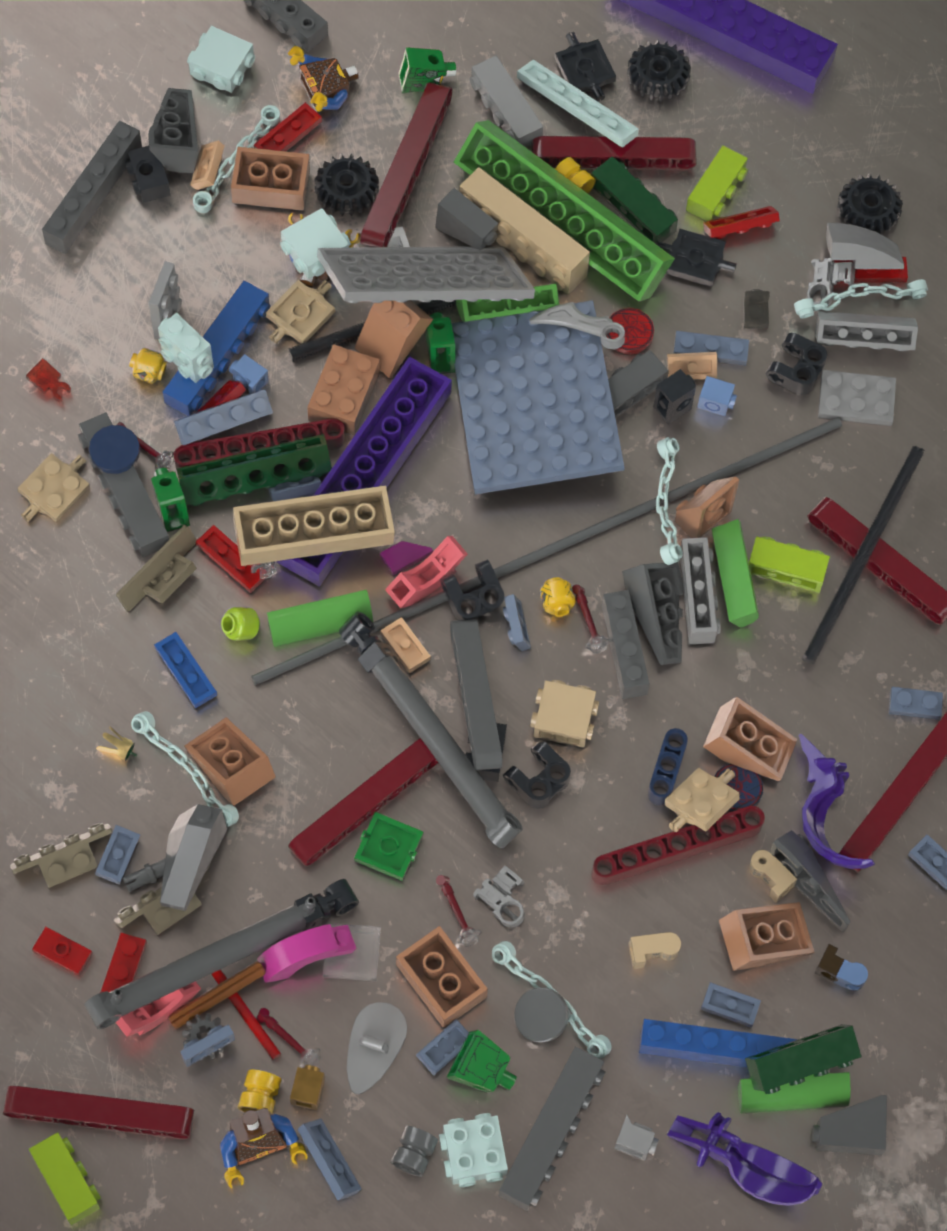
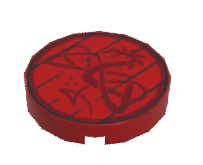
M624 308L610 316L613 322L621 324L625 330V342L618 349H614L617 352L627 355L639 354L652 343L654 326L646 313L634 308ZM610 332L606 337L616 339L619 337V334Z

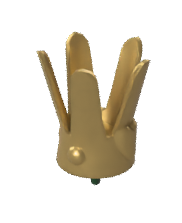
M111 726L109 728L120 739L106 732L102 736L116 746L118 750L104 746L96 748L102 752L116 755L120 760L124 761L131 754L137 756V754L132 752L135 743L119 735Z

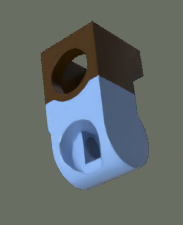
M828 944L815 974L848 990L857 991L861 989L868 978L866 967L861 963H851L837 956L838 948Z

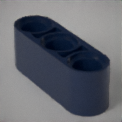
M679 728L667 731L650 781L648 798L655 805H665V799L673 792L684 757L688 737ZM677 740L681 743V746L673 747L669 744V741ZM669 763L674 769L668 771L663 769L661 765ZM660 786L665 788L667 792L665 794H658L654 788Z

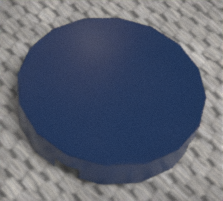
M110 425L103 427L94 434L90 441L89 453L93 464L103 472L119 474L132 468L135 461L137 462L140 454V445L137 436L130 429L120 425Z

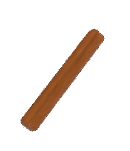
M256 961L173 1012L168 1017L172 1026L176 1029L180 1028L187 1021L194 1019L196 1015H201L259 979L266 973L264 967L259 961Z

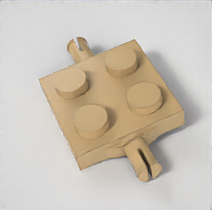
M297 280L266 312V317L278 327L269 336L270 340L277 344L286 334L292 336L301 344L306 343L335 313V307L323 297L332 288L331 284L324 280L316 289H313Z
M51 453L18 487V492L28 499L30 506L21 514L23 519L26 518V521L29 522L37 512H40L57 522L90 487L89 483L79 476L77 472L86 463L84 457L78 454L70 464H67Z
M700 768L695 770L665 799V806L677 814V817L669 823L671 830L678 832L685 823H689L707 831L739 800V792L727 785L735 777L734 772L726 769L720 777L716 778Z

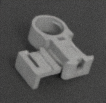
M824 258V262H821L819 259H813L811 264L815 268L814 281L809 283L807 298L813 299L815 293L821 290L822 301L829 294L833 293L834 286L832 283L837 284V281L838 283L844 281L849 286L853 285L855 279L854 264L852 262L834 263L830 258ZM834 296L825 302L828 306L833 302ZM813 301V302H814V305L821 303V301H819V302Z
M504 866L492 879L493 885H491L490 879H486L482 883V888H477L473 895L476 901L481 898L493 908L494 916L504 926L514 928L523 922L525 912L521 903L510 896L512 894L511 889L516 885L523 886L524 881L507 866ZM506 906H518L521 912L520 916L517 917ZM502 911L514 921L504 920L501 915Z

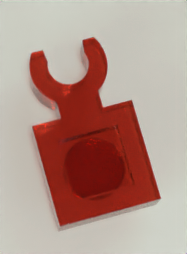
M44 358L26 374V379L43 394L48 390L52 391V396L57 402L62 401V397L57 393L58 390L64 389L67 393L71 392V387L67 383L58 381L61 378V374Z

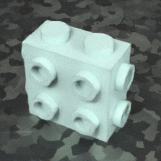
M211 26L207 33H203L200 37L197 49L189 54L187 63L189 64L190 75L199 81L204 80L213 84L219 90H226L232 93L236 85L239 86L242 83L246 69L251 68L255 61L253 44Z
M323 208L281 231L282 242H280V246L286 255L290 254L299 273L303 272L307 279L320 276L325 272L324 267L317 258L318 248H349V245H351L348 236L338 230L331 214L327 215Z
M175 313L172 317L165 318L158 327L160 337L158 340L161 344L162 356L169 363L173 361L178 366L177 368L181 375L186 379L190 378L197 383L201 378L205 379L214 368L211 345L178 313Z
M490 1113L476 1115L474 1120L464 1121V1118L449 1120L448 1124L443 1125V1134H439L441 1150H447L448 1160L444 1161L446 1178L452 1177L453 1185L459 1184L460 1187L475 1185L477 1180L486 1179L487 1182H496L502 1180L504 1175H507L508 1167L498 1115L491 1116Z

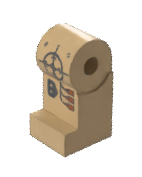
M758 850L752 855L749 867L750 872L756 878L762 879L771 888L769 897L775 903H778L795 887L797 878L770 852Z
M672 932L631 937L629 948L633 969L644 968L646 960L661 958L665 961L675 959L681 948L680 938Z

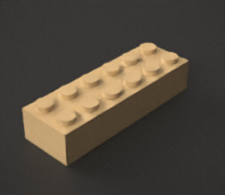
M478 167L460 185L459 192L498 222L497 243L501 247L512 251L519 261L529 264L536 274L541 277L544 276L552 284H556L557 290L564 291L569 295L587 277L590 251Z
M386 486L233 507V521L241 566L391 545L394 543L395 531Z

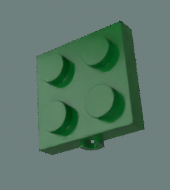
M375 812L367 831L363 830L361 834V844L355 854L354 861L403 881L411 862H414L415 856L418 853L416 850L424 835V831Z

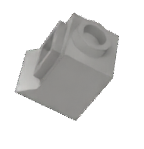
M626 1115L614 1149L646 1160L648 1153L654 1154L659 1139L654 1138L655 1133L652 1132V1128L636 1122L632 1124L628 1115Z

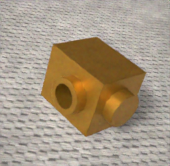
M305 1065L304 1068L297 1067L290 1095L291 1105L318 1110L325 1081L324 1072H320V1068L311 1065Z

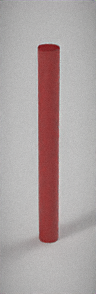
M221 969L211 974L218 985L227 980ZM236 992L228 997L271 1059H277L281 1052L240 995Z

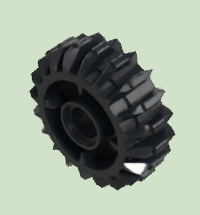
M657 40L655 45L648 41L646 47L640 45L638 51H634L632 58L628 61L627 75L630 85H634L635 92L641 91L642 97L650 95V100L658 97L661 102L663 97L666 96L670 100L672 95L678 96L681 90L684 91L687 83L690 81L691 66L687 56H684V50L677 51L676 44L670 47L668 41L660 44Z
M341 153L340 159L332 156L331 163L324 161L323 168L318 169L317 176L314 179L316 184L314 189L318 201L323 202L325 209L331 207L332 214L337 210L340 211L341 216L345 212H349L353 216L355 210L362 213L363 207L369 209L371 202H375L376 194L379 192V178L376 175L375 168H371L369 161L363 163L361 156L354 159L352 153L349 158H344Z
M870 173L867 175V178L860 174L857 180L852 178L849 184H845L839 194L837 207L840 210V218H844V224L866 228L882 234L883 230L889 232L891 227L897 224L902 214L903 200L900 199L901 192H896V184L889 186V178L882 181L880 174L876 178H872Z

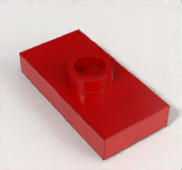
M46 926L32 948L34 953L80 976L93 954L92 950Z

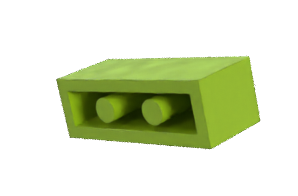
M722 145L688 197L686 211L705 221L713 220L715 216L720 217L725 208L724 202L727 198L731 199L737 189L736 184L738 181L742 182L749 169L746 168L748 158Z
M756 536L749 566L752 575L820 593L830 556L825 555L819 550L810 551L802 549L793 543L784 544L776 542L770 537Z
M57 1132L29 1148L31 1155L71 1226L100 1209L97 1201L101 1197L94 1184L88 1187L83 1177L88 1174L81 1161L79 1160L75 1163L70 1155L75 1150L67 1137L62 1139Z

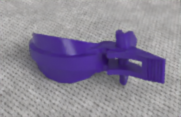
M799 734L802 750L805 752L809 762L807 781L809 783L815 782L802 808L803 830L811 846L823 858L837 866L848 869H866L874 866L875 862L872 859L850 858L840 855L831 849L825 836L824 823L828 808L835 798L844 793L845 782L850 776L849 772H844L847 764L836 763L835 758H826L804 735Z
M719 1112L710 1119L709 1125L677 1115L667 1133V1136L700 1151L697 1160L698 1167L704 1166L708 1156L714 1160L721 1161L729 1168L731 1177L745 1192L771 1204L786 1206L802 1204L817 1195L823 1186L820 1178L804 1167L765 1148L744 1142L738 1136L726 1131L732 1119L729 1117L724 1118ZM696 1130L707 1135L708 1138L706 1141L693 1138L691 1135ZM719 1142L722 1145H728L726 1149L723 1150L717 1147L716 1144Z

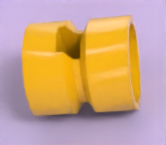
M571 157L564 159L555 168V170L588 194L595 185L596 179L586 170H581L580 165Z
M255 1069L248 1070L244 1082L247 1091L241 1093L238 1109L245 1113L249 1110L257 1111L262 1108H268L271 1114H273L276 1103L273 1096L278 1095L282 1079L269 1072Z

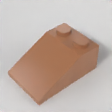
M394 300L374 303L355 345V349L362 354L380 359V371L388 378H392L433 319L411 300L404 303Z
M735 476L712 481L707 486L702 485L694 493V497L691 500H684L678 505L675 522L691 538H701L732 512L739 479Z
M735 697L719 708L703 747L727 763L780 781L798 739L740 698Z
M227 717L184 745L187 752L219 793L233 806L276 777L268 756Z
M800 902L738 909L719 919L733 971L761 967L815 953Z

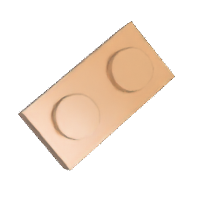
M219 140L201 146L190 184L196 190L214 185L225 147Z
M717 353L667 354L668 377L681 369L693 379H706V376L717 378Z
M402 617L380 630L381 636L390 645L409 673L431 660L430 654Z

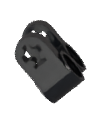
M788 333L782 343V348L787 353L799 358L798 363L794 368H791L781 362L773 361L765 374L770 381L795 394L806 395L812 391L818 376L824 369L827 350L821 344L815 343L799 334ZM809 358H816L818 361L814 362L811 361ZM798 377H805L807 381L800 380Z
M488 559L475 564L476 573L482 584V587L477 590L463 594L453 574L440 579L442 589L456 619H475L495 611L503 603L504 591ZM484 593H493L496 597V602L493 604L486 602ZM469 602L473 607V612L469 614L463 612L461 603Z
M540 740L531 748L533 756L545 767L537 776L529 779L516 766L510 767L503 774L507 784L529 806L536 809L544 808L559 791L566 789L571 773L569 764L543 740ZM557 771L562 773L564 777L554 779L550 774ZM539 788L545 794L536 796L532 793V790Z

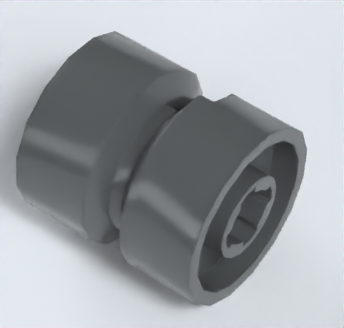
M406 1126L400 1138L403 1146L395 1150L390 1163L406 1173L423 1177L429 1162L426 1156L433 1154L438 1139L424 1130L413 1126Z

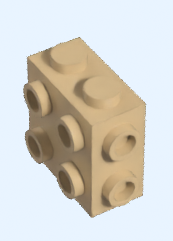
M545 680L544 689L539 688L535 703L540 704L538 713L533 712L530 727L534 728V737L584 748L586 739L591 740L594 725L590 724L591 715L597 716L599 701L595 700L596 691L583 685L569 686L560 680Z

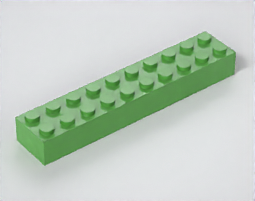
M489 120L475 123L454 160V163L469 175L478 167L590 251L589 265L639 302L651 298L675 259Z

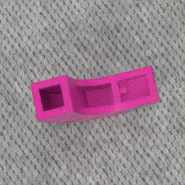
M328 924L300 932L276 943L264 951L257 958V961L264 967L266 973L263 975L265 983L288 979L297 970L312 962L324 958L351 954L357 948L348 925L331 927Z

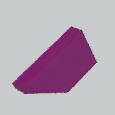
M401 541L380 552V556L394 576L429 557L433 549Z

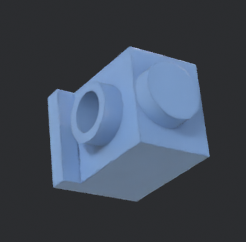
M245 354L240 360H235L229 368V372L233 374V380L241 382L249 390V394L262 390L269 382L268 370Z

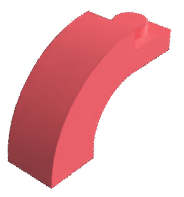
M447 536L427 559L409 571L400 572L385 590L400 608L411 606L440 588L441 578L451 574L454 575L457 572L455 568L468 553L453 536Z
M195 981L122 1016L116 1024L126 1037L135 1033L139 1035L145 1034L169 1019L170 1014L185 1006L201 990V987Z

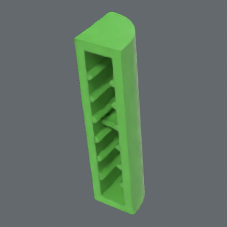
M557 285L535 286L534 299H524L523 301L513 299H501L500 301L478 299L475 302L464 299L456 300V305L463 322L542 311L560 305Z
M736 519L712 528V535L729 622L742 628L755 622L759 618V612L741 521Z
M367 590L267 612L273 646L277 647L338 633L339 628L357 611L365 614L373 622Z
M828 1073L819 1077L810 1075L804 1077L805 1082L792 1086L789 1083L780 1086V1091L772 1094H765L763 1091L754 1090L751 1078L741 1079L737 1086L740 1114L848 1107L851 1094L850 1073Z

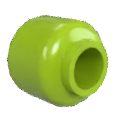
M233 607L224 614L221 620V627L225 635L231 640H250L257 635L260 620L253 608Z

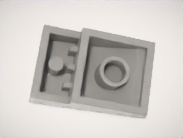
M827 223L826 243L831 260H853L855 269H904V262L899 247L889 238L855 225Z

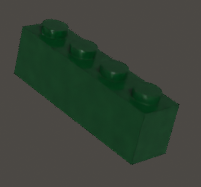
M612 156L591 172V176L596 179L593 189L649 240L657 244V241L663 242L676 232L678 218L674 211L667 209L656 194L650 193L639 178L634 177L628 172L627 167L622 162H618Z
M841 1024L746 1057L745 1061L754 1090L763 1091L765 1094H772L780 1091V1086L789 1083L790 1086L805 1082L804 1077L826 1075L830 1073L829 1069L838 1066V1068L849 1067L854 1064L853 1060L861 1058L862 1055L853 1025Z

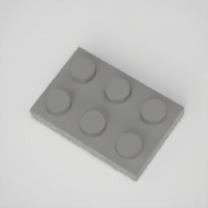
M167 261L164 262L149 300L154 339H160L158 327L161 322L167 317H172L175 312L178 313L182 304V299L179 298L180 286L177 285L178 274H176L175 265Z
M822 370L818 418L835 419L838 417L842 421L892 426L896 378Z

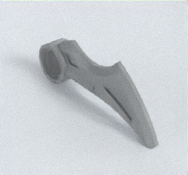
M574 302L548 308L529 320L530 324L560 325L599 336L601 344L608 349H618L625 342V330L621 324L613 322L608 316L592 317L585 315L576 308ZM610 332H616L619 334V337L609 339L606 335Z

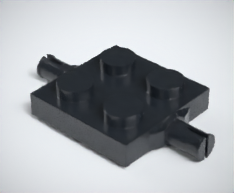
M569 32L566 35V39L570 46L566 50L555 53L556 63L565 81L582 92L592 91L596 101L600 102V99L601 101L605 99L601 87L616 82V74L599 39L580 43L575 32H571V34Z
M679 229L677 238L673 241L672 245L657 241L656 245L675 258L666 274L712 287L715 276L720 269L735 272L737 263L723 260L725 241L684 229Z

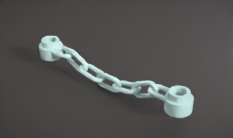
M267 105L261 110V120L256 125L255 130L250 135L243 137L237 144L236 150L231 157L224 160L218 170V176L214 185L194 195L193 206L196 211L207 213L211 210L213 200L219 194L221 183L234 170L237 147H244L242 144L248 139L250 144L247 148H251L255 144L256 139L265 135L271 127L279 123L280 111L276 106ZM262 123L267 126L263 132L260 127ZM229 161V164L232 166L226 174L222 170ZM210 190L215 192L213 196L208 193Z
M924 279L910 282L907 284V289L904 290L890 284L869 286L867 283L850 285L848 291L840 294L835 292L829 294L820 304L814 305L813 299L807 298L794 303L796 314L803 319L813 316L814 311L832 310L841 302V299L848 296L860 297L866 296L869 293H881L883 296L893 299H900L902 296L908 295L912 296L913 299H920L927 296L926 291H928V287ZM863 286L865 287L863 290L864 292L854 294L855 289H852ZM887 288L898 291L895 295L886 293ZM835 296L833 299L836 302L828 307V304L825 302Z
M667 437L657 443L658 452L665 459L666 464L659 478L656 511L660 514L661 530L668 539V544L660 548V555L665 564L671 565L682 558L683 551L680 545L677 544V528L669 519L667 512L669 481L675 469L674 456L679 451V444L675 438ZM668 467L670 471L668 477H665L664 475ZM663 484H665V492H662ZM660 498L664 500V507L660 506ZM671 526L673 531L667 532L665 527Z
M147 711L136 714L131 721L132 729L137 733L144 734L151 743L166 751L171 758L192 775V779L200 789L207 805L213 807L212 804L216 803L220 807L219 809H222L227 827L237 823L239 819L237 809L231 804L223 806L215 797L208 780L196 764L179 747L159 736V733L154 729L155 719L153 715ZM152 731L155 735L151 737L147 732ZM159 740L167 744L168 747H165L164 745L159 743ZM176 750L183 757L178 759L172 752ZM187 763L194 768L193 771L187 766ZM200 776L205 784L201 785L196 777ZM207 790H209L211 795L209 798H207L205 793Z
M502 941L493 947L492 958L496 963L505 965L512 973L529 981L534 988H540L535 984L537 980H540L547 986L546 988L556 991L544 978L522 966L515 958L516 950L510 942ZM513 960L517 964V966L513 968L509 964L510 961ZM523 971V972L529 974L531 977H528V976H526L525 974H523V973H521V972ZM564 999L567 1007L573 1013L570 1014L568 1022L571 1023L578 1038L587 1046L588 1053L599 1059L608 1055L612 1048L610 1040L604 1035L595 1036L587 1029L577 1016L575 1009ZM576 1020H577V1022H578V1024H579V1026H580L579 1029L577 1028V1026H576V1024H575V1022H574V1021H576ZM586 1033L592 1038L589 1042L583 1037Z

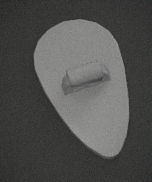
M377 1002L369 1004L360 1011L355 1019L347 1057L348 1082L351 1091L359 1095L366 1092L383 1077L399 1054L406 1039L408 1029L406 1018L400 1009L390 1003Z

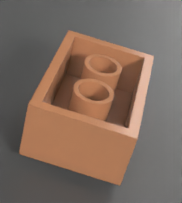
M237 147L231 183L232 203L304 211L310 174L309 154Z
M333 344L307 407L308 421L314 422L336 418L343 423L346 433L355 435L380 374V359Z
M440 926L396 956V966L443 1029L487 998V987Z

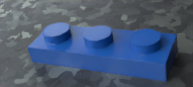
M177 632L154 644L156 651L195 709L217 696V691Z

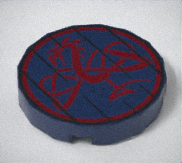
M726 764L716 772L714 776L716 778L720 777L726 769L732 770L735 774V777L727 785L739 792V800L728 811L733 812L759 804L763 795V781L760 774L733 764Z

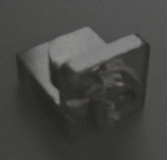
M761 289L745 291L743 299L744 328L768 329L769 291H762Z

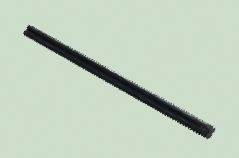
M431 300L430 302H420L416 305L429 315L428 312L431 314V311L434 313V310L437 312V309L439 311L440 308L443 310V307L446 309L445 306L447 308L448 305L451 307V304L454 306L456 300L453 302ZM365 322L358 324V326L355 325L337 331L335 334L332 333L317 338L315 341L312 340L294 346L292 349L289 348V355L293 362H295L294 358L297 361V357L300 360V356L302 359L303 355L306 358V354L309 357V353L312 356L311 352L315 355L314 351L317 354V350L320 353V349L322 352L323 348L326 351V347L329 350V346L332 349L333 344L337 345L338 343L340 346V342L343 345V341L345 344L346 340L349 343V339L352 342V338L355 341L354 337L358 340L357 336H360Z
M912 446L910 454L906 457L907 459H905L903 467H901L898 473L899 475L894 480L892 488H890L881 509H879L880 511H878L875 517L876 519L872 522L873 524L870 530H868L866 538L861 543L859 551H857L854 557L855 559L851 562V567L846 572L847 575L843 578L844 580L840 583V588H838L833 597L834 599L830 602V607L825 612L826 615H824L823 620L819 623L820 626L816 629V634L811 639L812 642H810L809 647L805 650L806 653L802 656L804 662L815 664L817 656L822 651L821 649L826 643L827 637H829L830 632H832L831 630L836 624L835 622L840 616L841 610L843 611L844 605H846L855 584H857L856 582L861 576L860 574L865 568L866 563H868L902 494H904L903 492H905L913 476L912 474L916 471V466H918L919 461H921L924 455L923 451L925 450L923 448Z

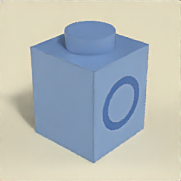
M706 376L697 408L726 416L728 408L733 409L737 395L733 394L735 384Z

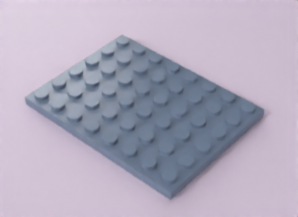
M593 300L574 303L576 308L583 314L596 317ZM542 311L451 323L455 340L454 365L475 495L625 470L599 336L560 325L530 324V318Z

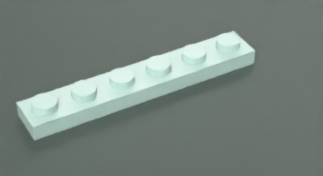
M535 60L530 61L517 71V78L619 146L624 147L638 136L639 128Z

